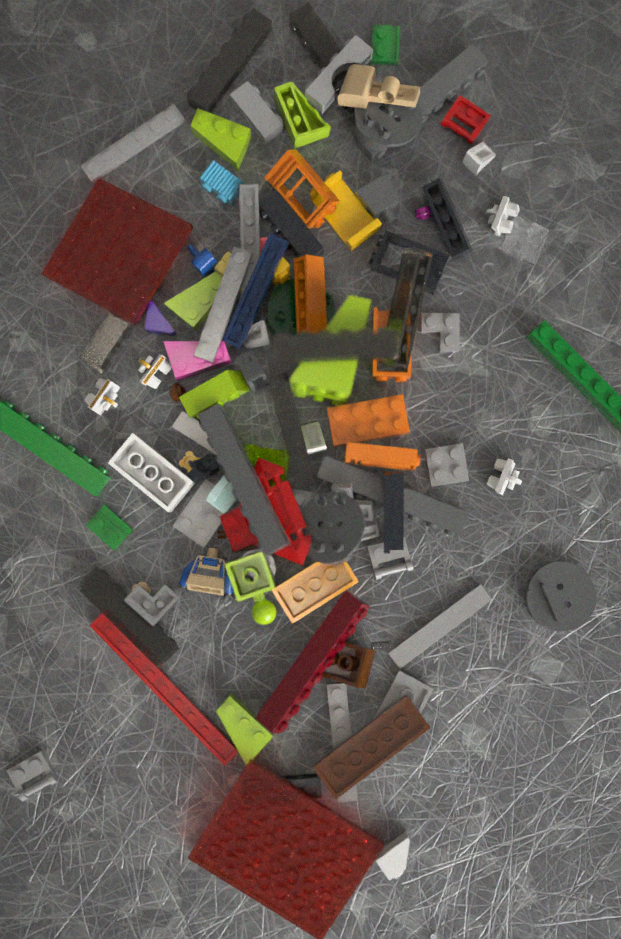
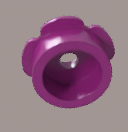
M429 205L415 210V218L419 217L420 221L429 218V213H432Z

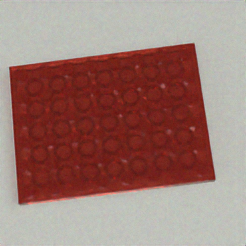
M250 759L189 853L188 859L316 939H323L385 844L379 838Z

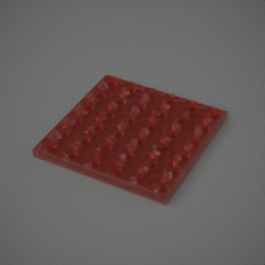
M98 178L41 275L136 325L194 227L191 223Z

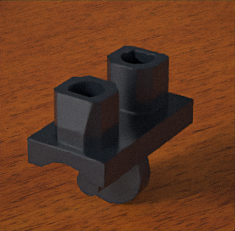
M207 454L190 464L192 469L187 476L194 483L200 479L204 480L216 475L220 471L217 468L219 464L215 454Z

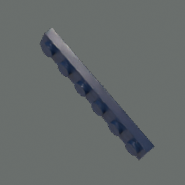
M273 233L269 234L223 341L238 349H242L289 241Z

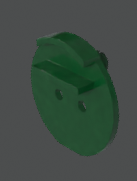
M295 279L287 280L282 285H278L272 292L267 306L268 316L266 324L271 333L279 341L291 347H294L296 343L305 344L317 341L319 337L297 336L296 305L293 304V301H296ZM325 291L328 326L335 316V306L332 294L329 295L330 292Z

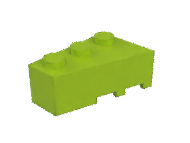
M292 81L274 87L273 98L294 149L329 137L331 126L320 117L319 112L307 102V98Z
M197 108L190 125L193 135L210 149H213L223 160L230 163L235 170L239 171L252 139L251 129Z
M215 271L165 302V306L196 332L209 316L222 276Z
M226 370L179 398L189 418L197 417V419H200L198 416L200 413L217 404L223 406L224 403L237 399L239 396L249 392L250 389L241 371Z
M231 692L218 706L216 712L247 766L269 742L274 733H271L256 719L257 715Z

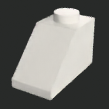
M406 831L374 854L375 861L389 881L400 877L404 872L403 870L406 869L410 844Z

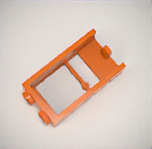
M296 149L287 150L264 177L280 193L308 229L319 228L325 222L324 218L327 215H331L337 209L336 205L340 202L337 196ZM298 168L303 176L291 190H288L284 183ZM305 178L324 199L311 215L293 196V192Z
M374 307L372 311V379H376L377 382H387V379H395V382H406V379L411 377L412 308H408L407 311H396V308H389L388 311H378V307ZM377 329L405 330V339H377ZM377 342L405 343V371H377Z
M347 442L344 463L349 465L350 462H353V465L359 463V466L413 471L420 465L421 456L417 454L418 449Z

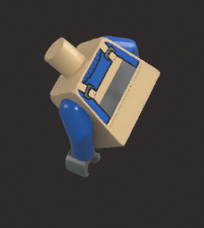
M208 548L207 556H197L196 560L191 561L183 569L179 583L181 586L176 589V595L182 589L185 592L184 598L188 595L189 590L222 595L224 596L223 603L225 605L226 598L230 597L232 598V605L234 604L235 596L232 594L234 590L225 567V560L218 559V549Z

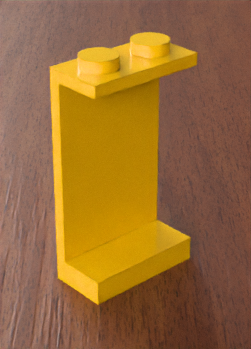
M338 171L336 174L331 173L326 178L325 184L337 196L340 202L336 205L337 209L331 215H327L325 219L348 249L353 251L381 229L382 223L378 218L375 220L342 180V172ZM313 187L310 193V200L318 208L324 199Z

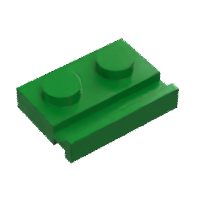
M373 24L371 64L398 65L400 26L392 27V25Z
M106 504L86 524L92 532L114 551L134 530Z

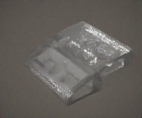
M512 216L510 220L513 222L511 233L504 234L498 251L527 264L536 265L550 231L535 222L531 224L519 216Z

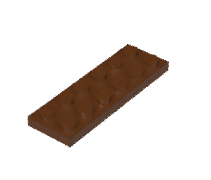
M405 695L312 765V768L337 800L431 727L408 696Z

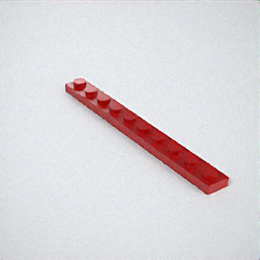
M105 611L90 625L224 766L238 753L237 748Z

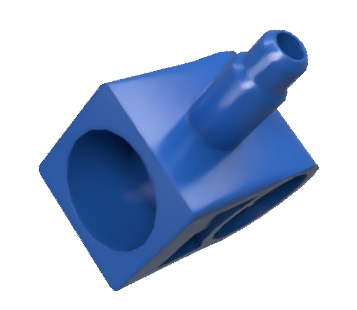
M190 244L187 249L194 257L191 260L193 267L203 278L214 273V268L218 264L214 256L206 248L199 252Z

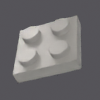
M463 443L425 449L430 487L469 481Z

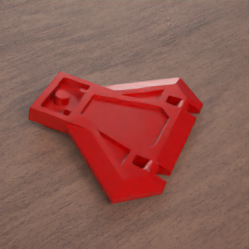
M258 457L254 470L291 543L274 554L303 565L313 540L310 534L307 536L303 534L302 529L306 528L307 525L289 481L282 482L280 475L284 474L285 471L282 466ZM273 479L275 486L271 487L269 480ZM241 503L237 509L219 516L233 552L251 545L258 547L257 542H259L257 536L253 535L249 529L250 522L248 518H245L240 510V507H242ZM293 533H295L297 538L295 541H293L291 536Z

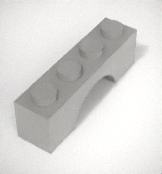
M357 35L352 39H348L339 54L335 53L330 60V64L326 68L323 67L319 71L317 78L314 81H310L305 87L307 101L323 114L335 100V90L332 86L333 79L339 73L348 70L349 66L353 64L366 65L372 59L373 49Z

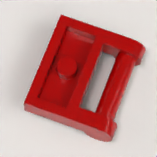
M459 95L440 125L444 128L448 127L472 145L491 115ZM454 116L474 130L473 133L453 122L451 118Z

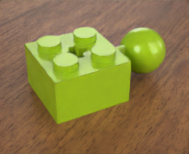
M257 551L227 562L225 567L237 601L253 597L255 604L252 607L251 614L254 621L261 625L271 623L276 617V607L271 601L265 599L264 593L275 589L276 584L265 553ZM248 571L255 573L254 580L246 577Z

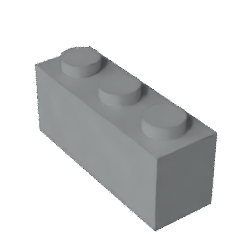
M246 81L230 94L231 103L265 145L283 132L282 118L272 112L270 103L260 97V92L255 85L251 86Z

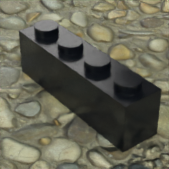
M438 178L423 186L422 189L452 258L458 259L472 252L473 249L444 182Z
M277 190L259 203L260 216L264 221L268 220L271 223L270 228L276 235L279 234L283 239L289 241L287 249H292L295 253L294 258L306 254L320 257L324 254L323 246Z

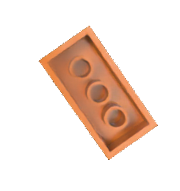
M403 394L328 407L326 410L333 448L345 446L347 442L362 443L410 433Z

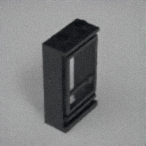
M387 230L384 236L380 235L376 244L379 247L377 253H372L369 261L372 264L371 271L374 270L433 295L450 255ZM389 243L416 253L407 275L381 265ZM422 255L429 259L419 280L412 277V271L418 256Z

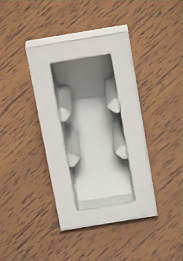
M482 142L467 151L462 163L474 175H477L496 154Z
M259 321L251 326L243 344L246 349L269 345L265 321Z
M319 422L301 426L307 454L326 451L327 448Z

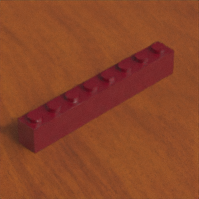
M344 591L256 716V719L271 733H281L286 730L291 717L298 713L301 703L310 696V690L322 679V673L332 665L334 656L344 648V642L355 632L359 621L366 617L370 606L352 592Z

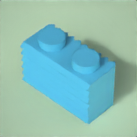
M212 160L199 178L202 184L201 187L208 193L214 192L220 202L223 204L227 202L230 205L239 196V184H244L242 180L214 160Z

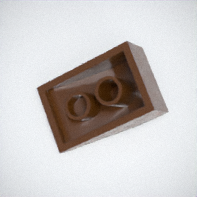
M345 641L344 648L337 652L333 658L332 665L325 669L322 677L356 688H366L376 650Z

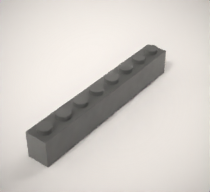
M474 44L420 87L418 104L422 111V123L428 119L430 113H436L440 110L446 100L451 101L457 95V91L461 88H467L474 77L479 78L486 71L485 67L488 60ZM358 138L357 146L371 162L375 158L377 160L385 154V152L369 148Z
M217 404L198 415L201 420L199 425L204 432L206 431L209 437L207 438L208 444L217 453L215 458L218 464L222 465L225 470L223 473L228 483L231 482L232 493L235 499L239 500L242 505L240 510L243 516L247 517L250 522V531L259 540L257 545L260 551L265 553V555H271L289 546L291 543L225 408Z
M325 455L316 477L320 479L319 483L330 486V483L352 484L353 493H355L354 497L364 501L366 498L373 500V505L383 508V478ZM404 487V513L409 515L408 519L419 522V519L426 522V526L437 529V526L443 528V533L453 537L455 534L461 535L469 514L468 512Z

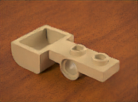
M353 64L349 66L338 95V105L366 109L368 102L416 107L420 95V87L401 85L400 81L393 76H387L383 82H377L376 71L373 66Z

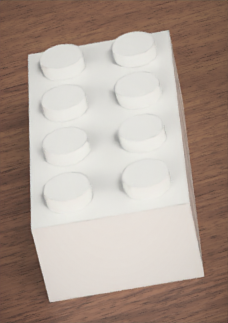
M134 433L130 435L108 462L109 465L167 512H172L195 484L187 475Z

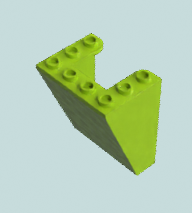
M349 295L291 376V392L295 393L294 396L300 398L310 396L317 402L328 400L332 401L331 404L335 406L347 404L370 309V299Z

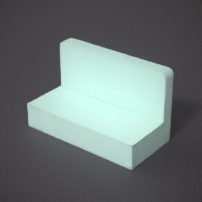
M223 476L206 499L207 502L224 514L236 501L232 493L233 487L231 482L228 483Z

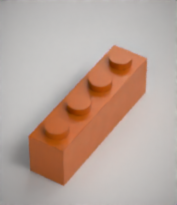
M306 254L294 259L297 336L319 337L327 327L324 257Z

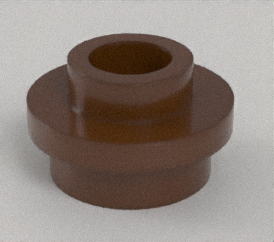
M174 383L169 388V394L174 401L181 402L179 397L184 395L186 390L182 385Z

